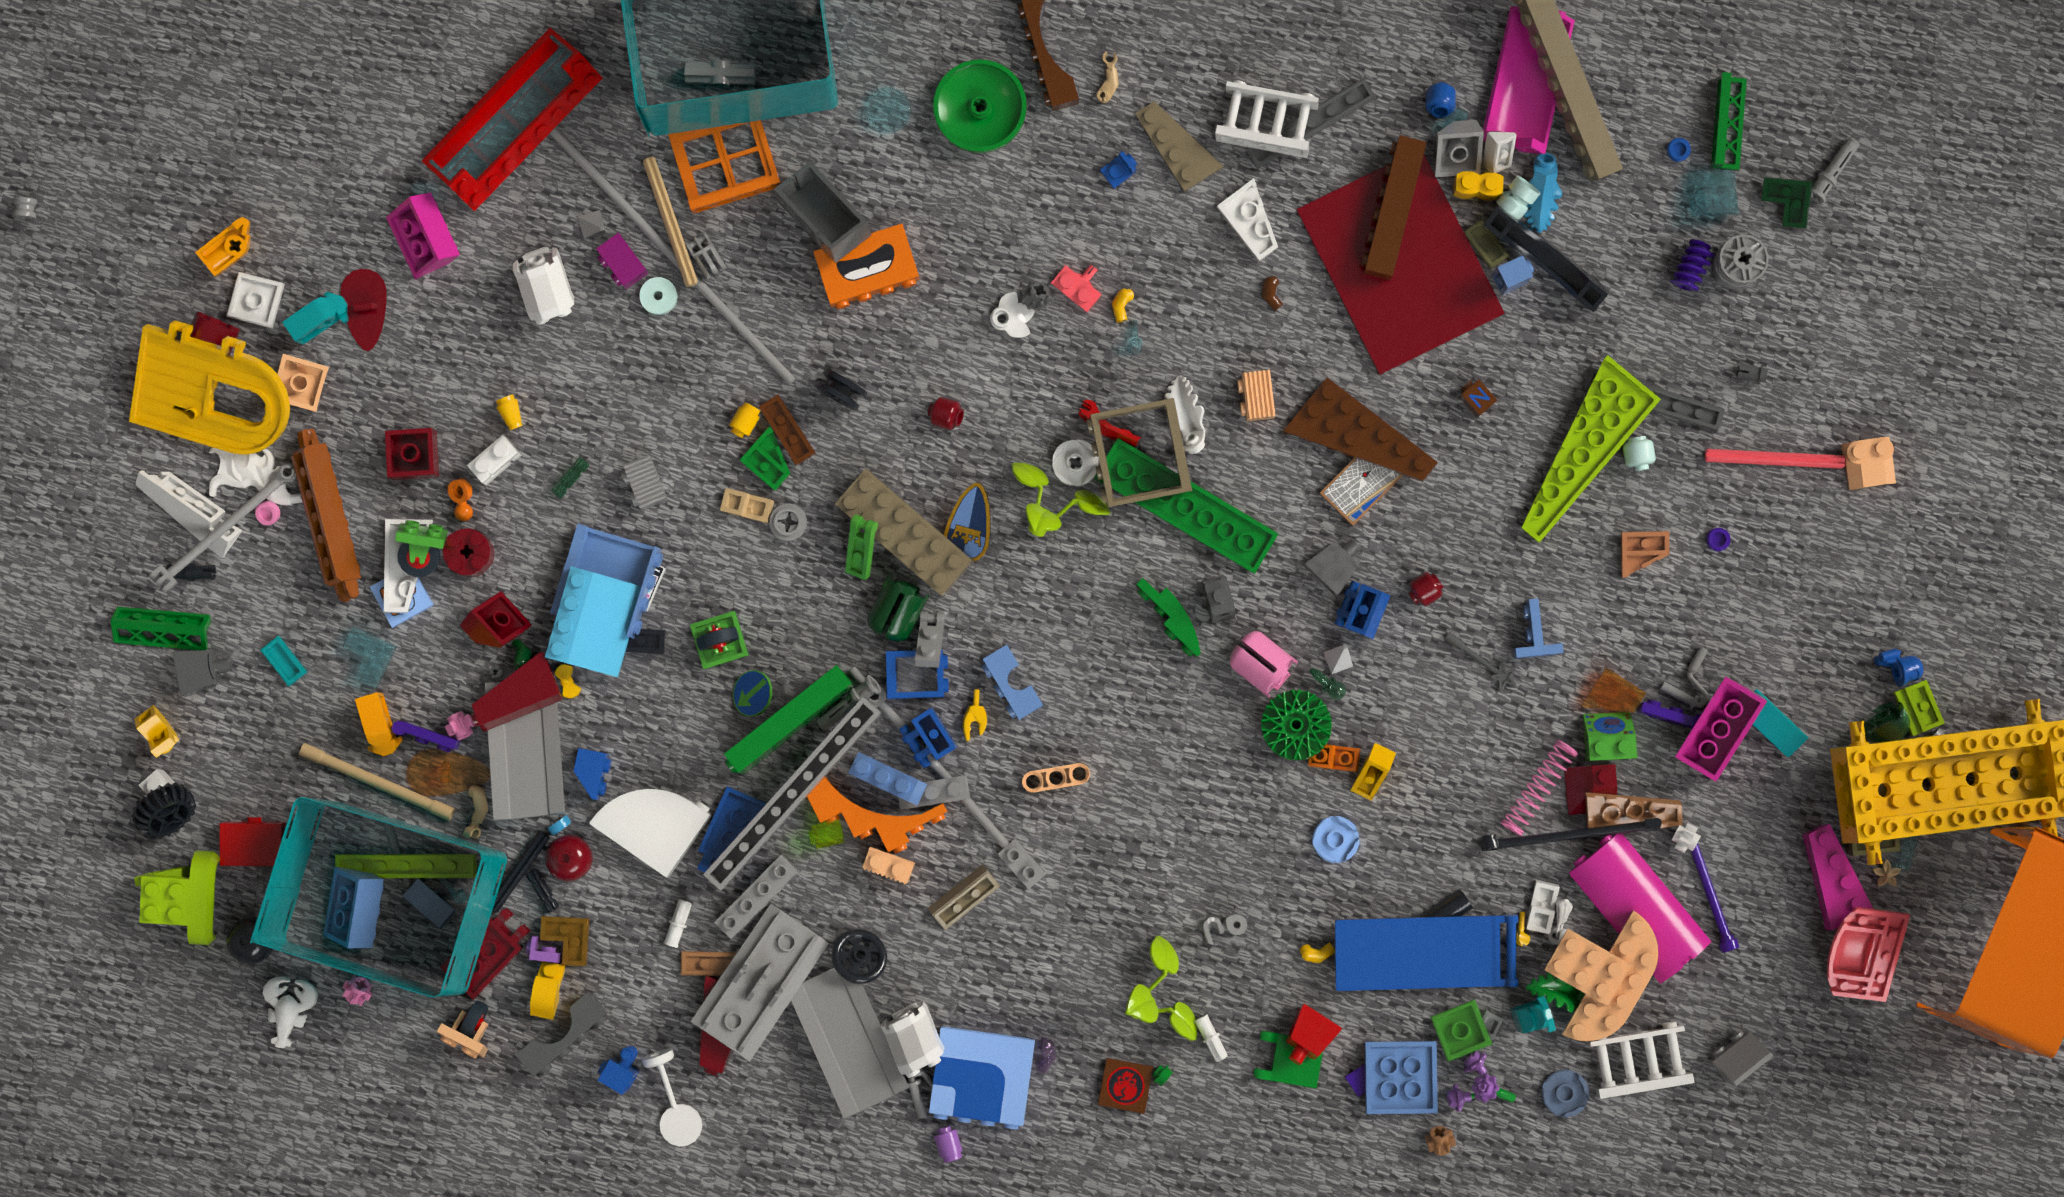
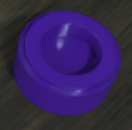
M1714 528L1706 536L1707 546L1717 552L1725 550L1731 541L1729 533L1723 528Z

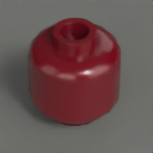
M939 397L934 403L932 402L929 405L928 416H930L932 425L953 430L962 423L964 410L958 401Z
M1423 572L1409 582L1411 591L1408 595L1415 604L1420 602L1423 606L1427 607L1442 596L1441 589L1444 586L1434 573Z

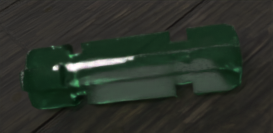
M579 457L574 463L575 466H571L559 480L560 483L552 488V492L557 497L562 498L567 493L566 490L570 489L580 478V473L582 471L585 472L589 467V463L583 458Z

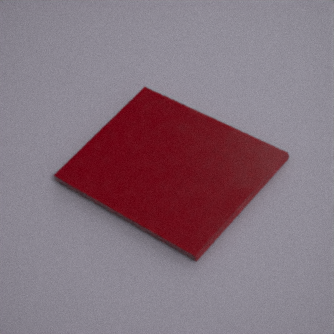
M1423 155L1391 280L1364 274L1365 267L1361 266L1364 252L1368 253L1371 245L1367 244L1369 231H1374L1376 222L1372 221L1375 208H1380L1382 201L1378 199L1381 185L1386 186L1388 178L1384 177L1386 166L1296 209L1379 376L1505 314L1425 155Z

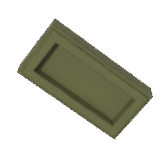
M1481 219L1465 230L1464 233L1470 244L1491 270L1510 255L1496 236L1483 226L1485 221Z

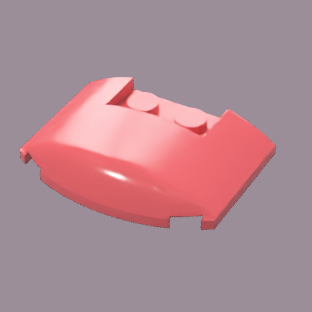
M1855 907L1845 917L1835 933L1828 955L1827 978L1833 996L1886 1002L1909 922V913Z

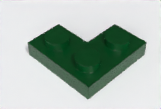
M1764 177L1761 201L1785 203L1782 226L1806 229L1812 181Z

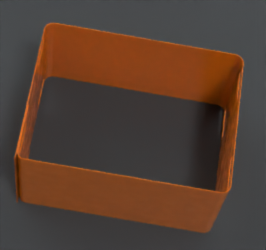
M2038 827L1993 828L1990 831L1991 834L2026 849V852L1961 1004L1955 1013L1934 1010L1917 1002L1916 1007L2010 1050L2053 1058L2064 1038V839ZM2003 831H2010L2017 835H2010Z

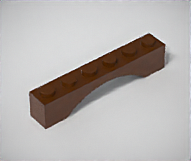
M1020 0L1021 4L1017 5L1020 18H1025L1027 26L1024 27L1026 39L1032 40L1034 48H1031L1030 52L1033 62L1038 61L1040 70H1037L1036 73L1039 83H1044L1046 92L1043 93L1046 106L1050 105L1052 111L1079 104V97L1073 77L1054 62L1041 36L1040 15L1045 0Z

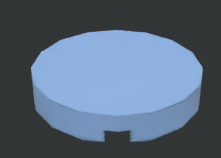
M1330 816L1323 819L1313 832V847L1323 860L1331 863L1346 861L1358 849L1359 834L1357 828L1349 819L1341 816Z

